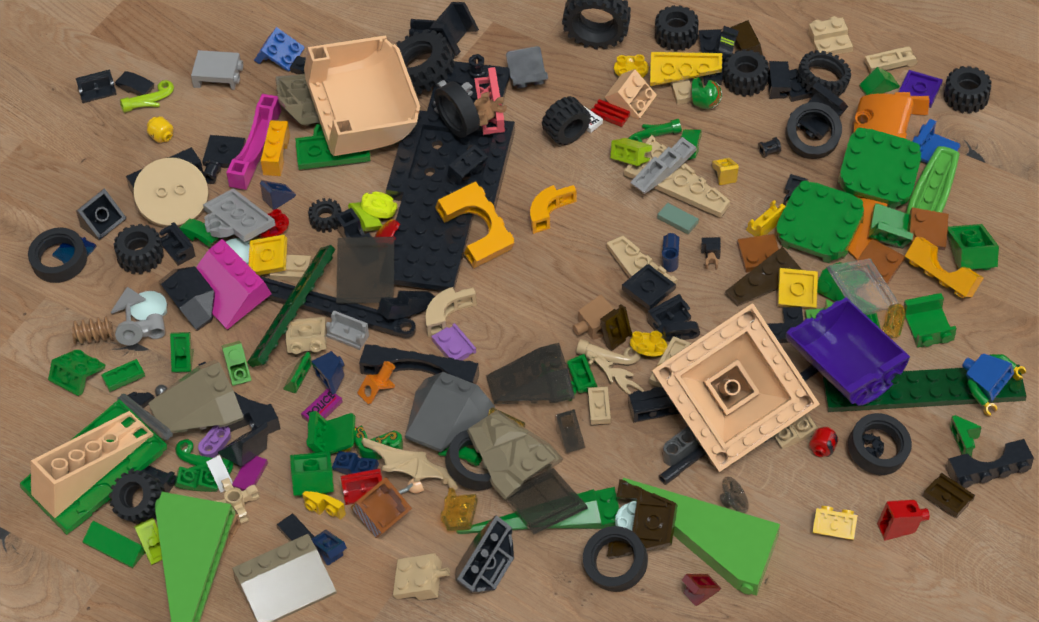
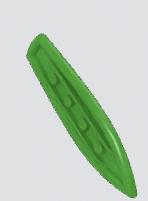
M938 146L935 149L910 197L906 211L909 214V218L912 207L943 212L953 184L960 156L959 152L943 146Z

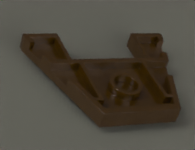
M619 479L617 498L637 501L632 531L644 544L646 551L672 545L678 505L671 500ZM613 541L609 543L607 553L609 559L634 554L633 547L626 542Z

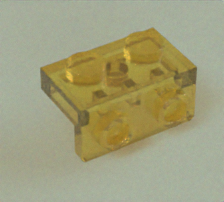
M449 488L448 495L445 497L444 510L441 511V521L445 524L448 531L471 529L478 503L476 494L457 496L454 488Z

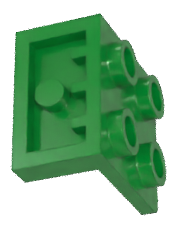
M876 203L873 207L868 237L903 249L913 240V233L907 232L909 214Z
M73 350L52 359L48 380L79 396L84 392L86 377L105 369L106 365L97 358L88 356L81 350Z

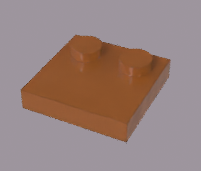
M912 207L910 210L908 232L913 233V240L909 244L911 245L916 237H923L937 246L938 250H945L949 214Z
M775 234L737 240L746 273L753 270L779 249Z
M872 239L853 265V270L864 273L865 277L886 287L904 262L905 256Z

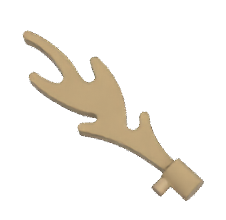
M592 351L586 354V357L590 360L588 364L591 365L593 362H596L607 375L609 382L612 383V378H615L619 387L626 394H631L627 386L642 392L644 391L635 382L626 379V377L633 378L631 372L620 368H608L613 366V362L599 359Z

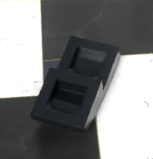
M125 71L115 81V85L128 93L133 91L139 96L148 94L154 88L152 81Z

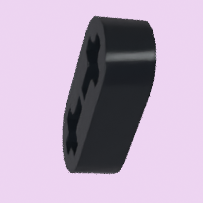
M695 321L671 323L665 325L662 329L664 339L669 342L673 336L682 340H688L700 335L699 325Z

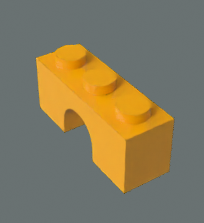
M270 120L261 157L263 175L281 176L284 166L283 150L288 148L290 139L288 121Z

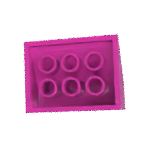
M223 239L206 252L196 267L215 291L212 313L226 329H229L271 295L265 282Z

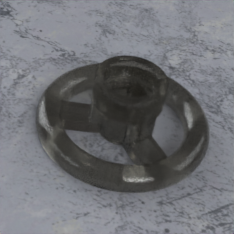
M725 477L722 481L723 493L720 494L721 502L726 508L732 507L738 512L746 513L749 509V502L743 488L732 477Z

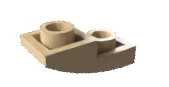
M807 413L774 436L783 449L812 436L818 427Z

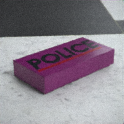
M326 389L301 413V416L309 422V413L317 411L326 419L343 402L342 398L337 394L332 395Z

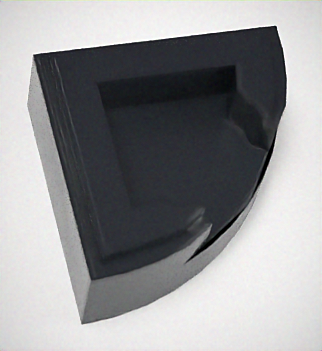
M133 392L127 395L142 408L148 406V403L155 398L149 392Z

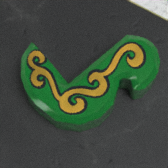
M360 425L356 428L354 436L357 453L361 458L381 459L382 457L375 450L363 445L362 439H368L363 426ZM395 430L369 439L403 450L402 435Z

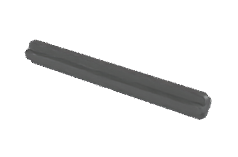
M123 393L120 397H117V400L120 399L161 438L169 440L173 436V433L167 426L129 396Z

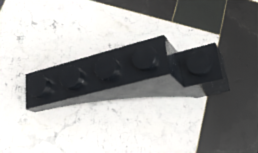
M234 392L244 419L228 425L230 432L247 425L253 430L264 423L268 425V434L281 429L279 418L272 404H262Z

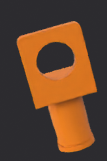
M384 361L378 374L366 375L357 393L367 404L373 402L379 389L395 387V384L389 379L395 369V365ZM366 386L371 388V395L369 397L365 394Z

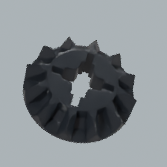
M864 432L862 434L863 445L865 443L872 444L871 448L866 447L865 449L871 455L877 458L881 457L884 452V442L881 441L880 436H874L873 432L871 434Z

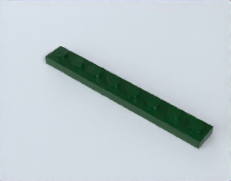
M332 245L321 247L247 361L251 367L262 366L269 360V354L278 346L279 338L286 333L288 324L296 317L299 307L305 303L307 294L314 289V283L323 275V269L333 259L332 255L336 249Z

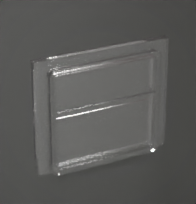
M871 259L834 264L827 267L843 295L865 315L890 311L892 308L900 306Z

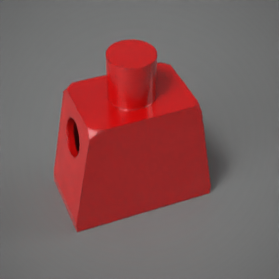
M915 500L887 501L877 525L884 541L915 533L921 521L929 520L930 514L927 508L920 509Z

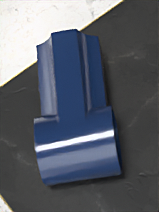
M668 233L663 236L662 267L667 272H673L679 266L680 237L675 233Z

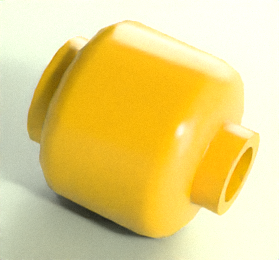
M153 117L147 123V133L157 143L168 142L172 138L173 126L164 117Z

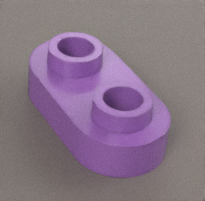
M213 426L198 445L200 455L211 458L217 456L218 451L231 439L230 428L228 426Z

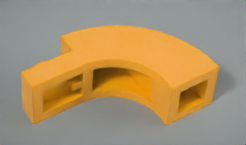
M552 185L541 191L534 198L530 208L531 230L533 234L550 229L549 215L553 210L577 202V191L574 185L563 187L559 190H556L555 186Z

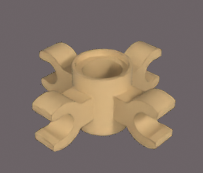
M229 477L221 480L225 499L216 501L231 504L236 514H239L241 524L249 521L244 509L245 502L260 498L256 486L251 485L244 491H241L239 488L232 486Z

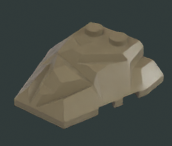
M498 410L467 430L476 452L480 453L483 458L482 465L484 469H488L491 476L489 480L492 486L504 500L518 492L525 481L544 468L548 471L563 460L548 442Z

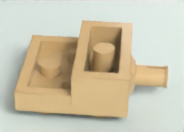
M435 553L398 559L393 596L396 599L416 597L418 600L438 598L440 577L450 576V570L448 567L441 569L442 561Z

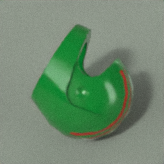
M694 78L692 81L693 104L702 109L716 107L722 99V89L719 84L709 80L706 87H703L700 78Z

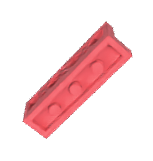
M493 67L488 68L489 77L474 78L477 99L481 98V94L486 92L490 93V100L495 101L500 97L496 69ZM489 83L486 89L479 86V84ZM495 111V116L488 120V123L491 121L497 127L486 128V125H482L483 135L505 132L503 113Z

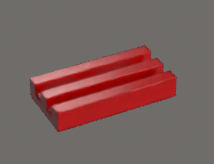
M598 99L594 109L590 110L603 120L620 127L630 117V111Z

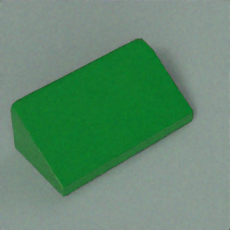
M306 352L299 359L283 390L297 393L312 366L309 352Z
M585 354L566 361L579 393L588 392V388L598 387Z

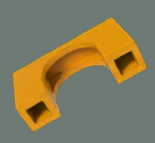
M477 182L471 183L437 201L435 208L444 223L465 213L476 214L486 222L488 226L487 236L468 245L464 252L473 269L512 249L515 243L513 235L506 230L503 219L498 217L494 205L487 200L483 188L478 186Z

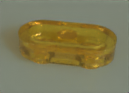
M901 304L890 305L887 311L883 332L891 339L899 337L902 332L905 310Z

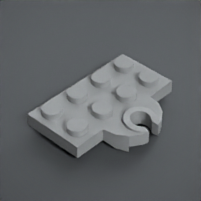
M234 188L203 204L204 211L208 213L204 217L207 233L210 232L213 237L221 238L235 234L246 242L275 226V221L272 217Z

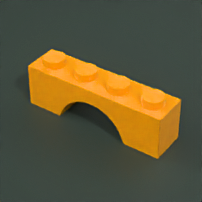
M916 237L905 254V257L910 259L909 263L917 268L920 266L925 269L924 273L932 278L935 276L940 279L939 283L941 285L953 288L955 290L954 293L959 297H973L984 278L967 267H961L955 272H947L939 264L937 257L938 247L923 237Z

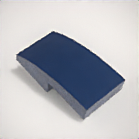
M339 451L332 469L348 475L375 470L378 468L379 462L377 459L359 458L357 453Z

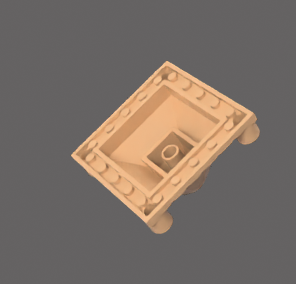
M753 303L740 309L738 313L651 370L655 380L661 384L705 450L710 463L715 466L718 472L820 405Z

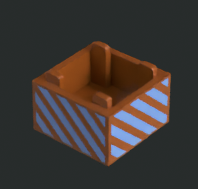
M385 477L351 506V509L375 538H378L408 513L412 507Z

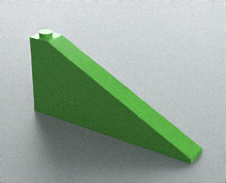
M623 478V480L632 485L639 486L648 492L675 502L678 507L673 536L734 588L744 594L757 596L779 536L780 524Z
M162 492L160 498L155 503V511L171 622H200L236 512L232 505L228 503Z

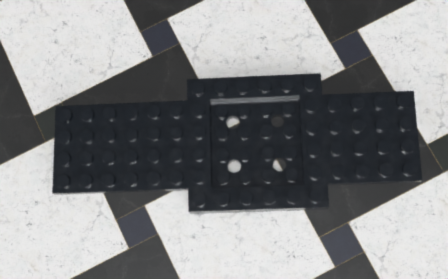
M455 61V66H451L453 69L452 73H447L448 78L444 81L446 83L453 81L460 86L469 82L472 85L470 90L473 92L470 97L474 103L477 100L475 79L469 73L471 65L466 62ZM483 64L485 68V75L483 77H489L488 68L495 67L500 97H505L510 78V69L508 67ZM489 83L479 84V86L486 89ZM434 85L427 111L419 110L417 124L404 139L400 140L386 187L387 195L391 196L393 200L401 201L396 218L400 225L393 235L395 237L394 243L388 246L379 277L380 283L442 291L453 287L455 290L474 214L465 213L444 223L435 206L439 199L471 183L477 182L478 186L483 188L487 200L492 202L496 210L515 134L514 121L504 120L505 132L483 135L482 126H479V129L464 138H460L446 126L440 114L434 110L436 107L433 104L435 101L434 93L440 88ZM490 121L486 125V128L497 126L496 124ZM437 145L442 146V147H440L439 149L433 148L434 146H437ZM473 145H476L488 157L484 164L478 165L465 176L470 177L468 180L462 179L457 184L455 176L451 179L447 177L448 167ZM429 172L434 173L431 176L426 175Z

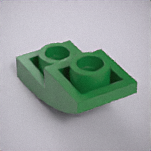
M684 129L681 138L683 137L697 149L687 159L691 160L696 158L699 152L702 131Z
M189 218L179 227L189 239L193 241L195 238H198L209 248L220 239V237L211 236L210 232L207 233L205 223Z
M179 466L174 487L201 492H216L218 490L210 470L201 468L199 471Z

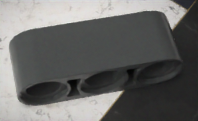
M689 426L664 444L663 461L666 465H675L701 446Z

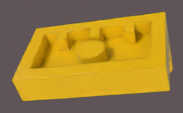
M821 506V509H816L812 533L854 541L858 515H854V511L842 509V512L833 511V507Z

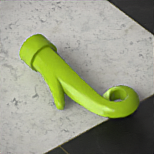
M162 80L157 86L158 92L120 99L123 113L141 107H160V104L156 103V101L169 96L173 92L174 85L168 80Z

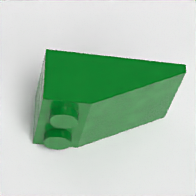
M983 224L948 226L947 237L955 263L959 269L967 267L971 270H989L998 267L999 245Z

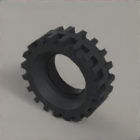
M567 0L562 19L563 30L568 32L570 39L575 38L576 44L584 43L586 48H588V45L594 46V49L597 50L598 46H603V49H608V45L615 47L617 46V41L621 43L624 36L626 37L628 34L631 7H628L627 0ZM585 9H599L611 14L613 19L603 23L592 22L586 19L581 12Z
M423 30L419 34L417 31L414 32L413 36L409 37L407 35L404 41L396 43L417 94H422V90L425 89L427 92L430 91L434 85L438 87L437 83L442 79L446 80L448 78L447 73H452L453 69L451 66H455V56L447 40L440 32L437 34L436 31L432 30L428 33L427 30ZM431 53V56L422 64L415 67H407L417 57Z

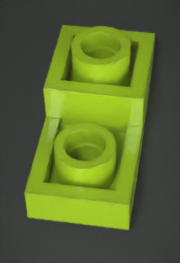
M361 202L348 204L349 209L352 208L359 217L363 231L378 230L382 226L378 217H374L362 209Z

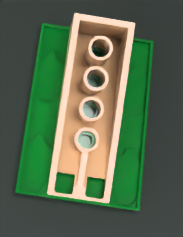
M118 399L69 442L31 460V474L20 482V488L68 535L91 517L93 512L111 499L109 498V493H112L113 489H111V486L116 484L115 480L117 477L122 478L121 474L124 472L128 474V471L131 469H135L134 471L145 469L167 449V444Z

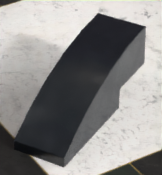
M398 291L397 298L381 297L377 311L387 319L409 317L426 310L435 296L429 291Z

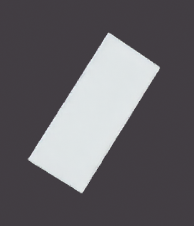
M219 455L207 461V464L220 492H223L221 480L229 477L231 483L233 482Z

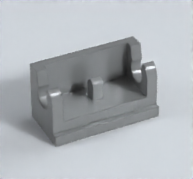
M333 311L331 314L332 322L327 321L326 337L360 350L369 337L368 323Z

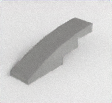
M682 137L672 148L668 147L658 158L654 157L630 183L645 194L676 171L697 150L696 147Z

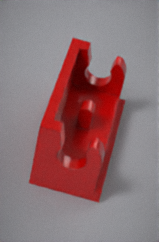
M375 469L340 476L345 505L354 504L381 482V470Z

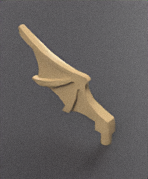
M366 438L362 439L364 446L375 450L384 459L385 466L382 467L383 471H398L414 477L415 482L424 478H439L443 484H448L451 491L457 490L456 481L450 476L447 469L428 461L425 452L400 450Z

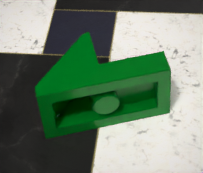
M171 332V371H192L194 349H191V332Z
M954 415L951 418L950 430L961 455L968 453L972 457L973 449H975L974 439L980 437L982 428L973 422Z

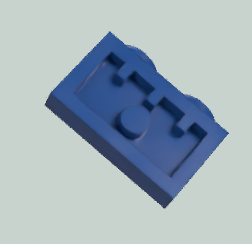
M276 27L265 41L254 61L260 64L263 59L267 60L269 58L290 72V66L295 58L300 56L305 47Z

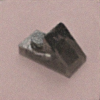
M575 409L556 414V431L561 436L565 453L586 448Z

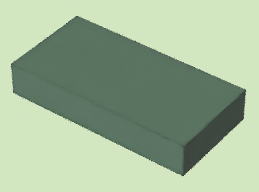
M669 203L657 214V219L686 234H689L699 223L698 218Z

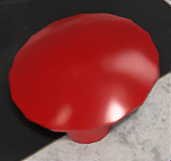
M274 209L268 215L274 219L275 226L257 235V237L279 236L288 228L289 218L280 209Z
M394 219L388 220L378 229L374 237L378 245V252H381L386 245L391 246L394 243L395 237L393 235L400 225L398 221Z

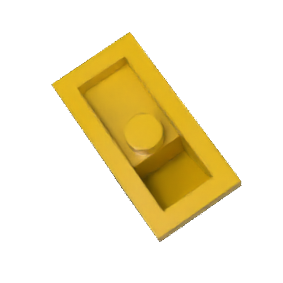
M731 158L712 161V167L717 171L719 185L737 182L739 166Z

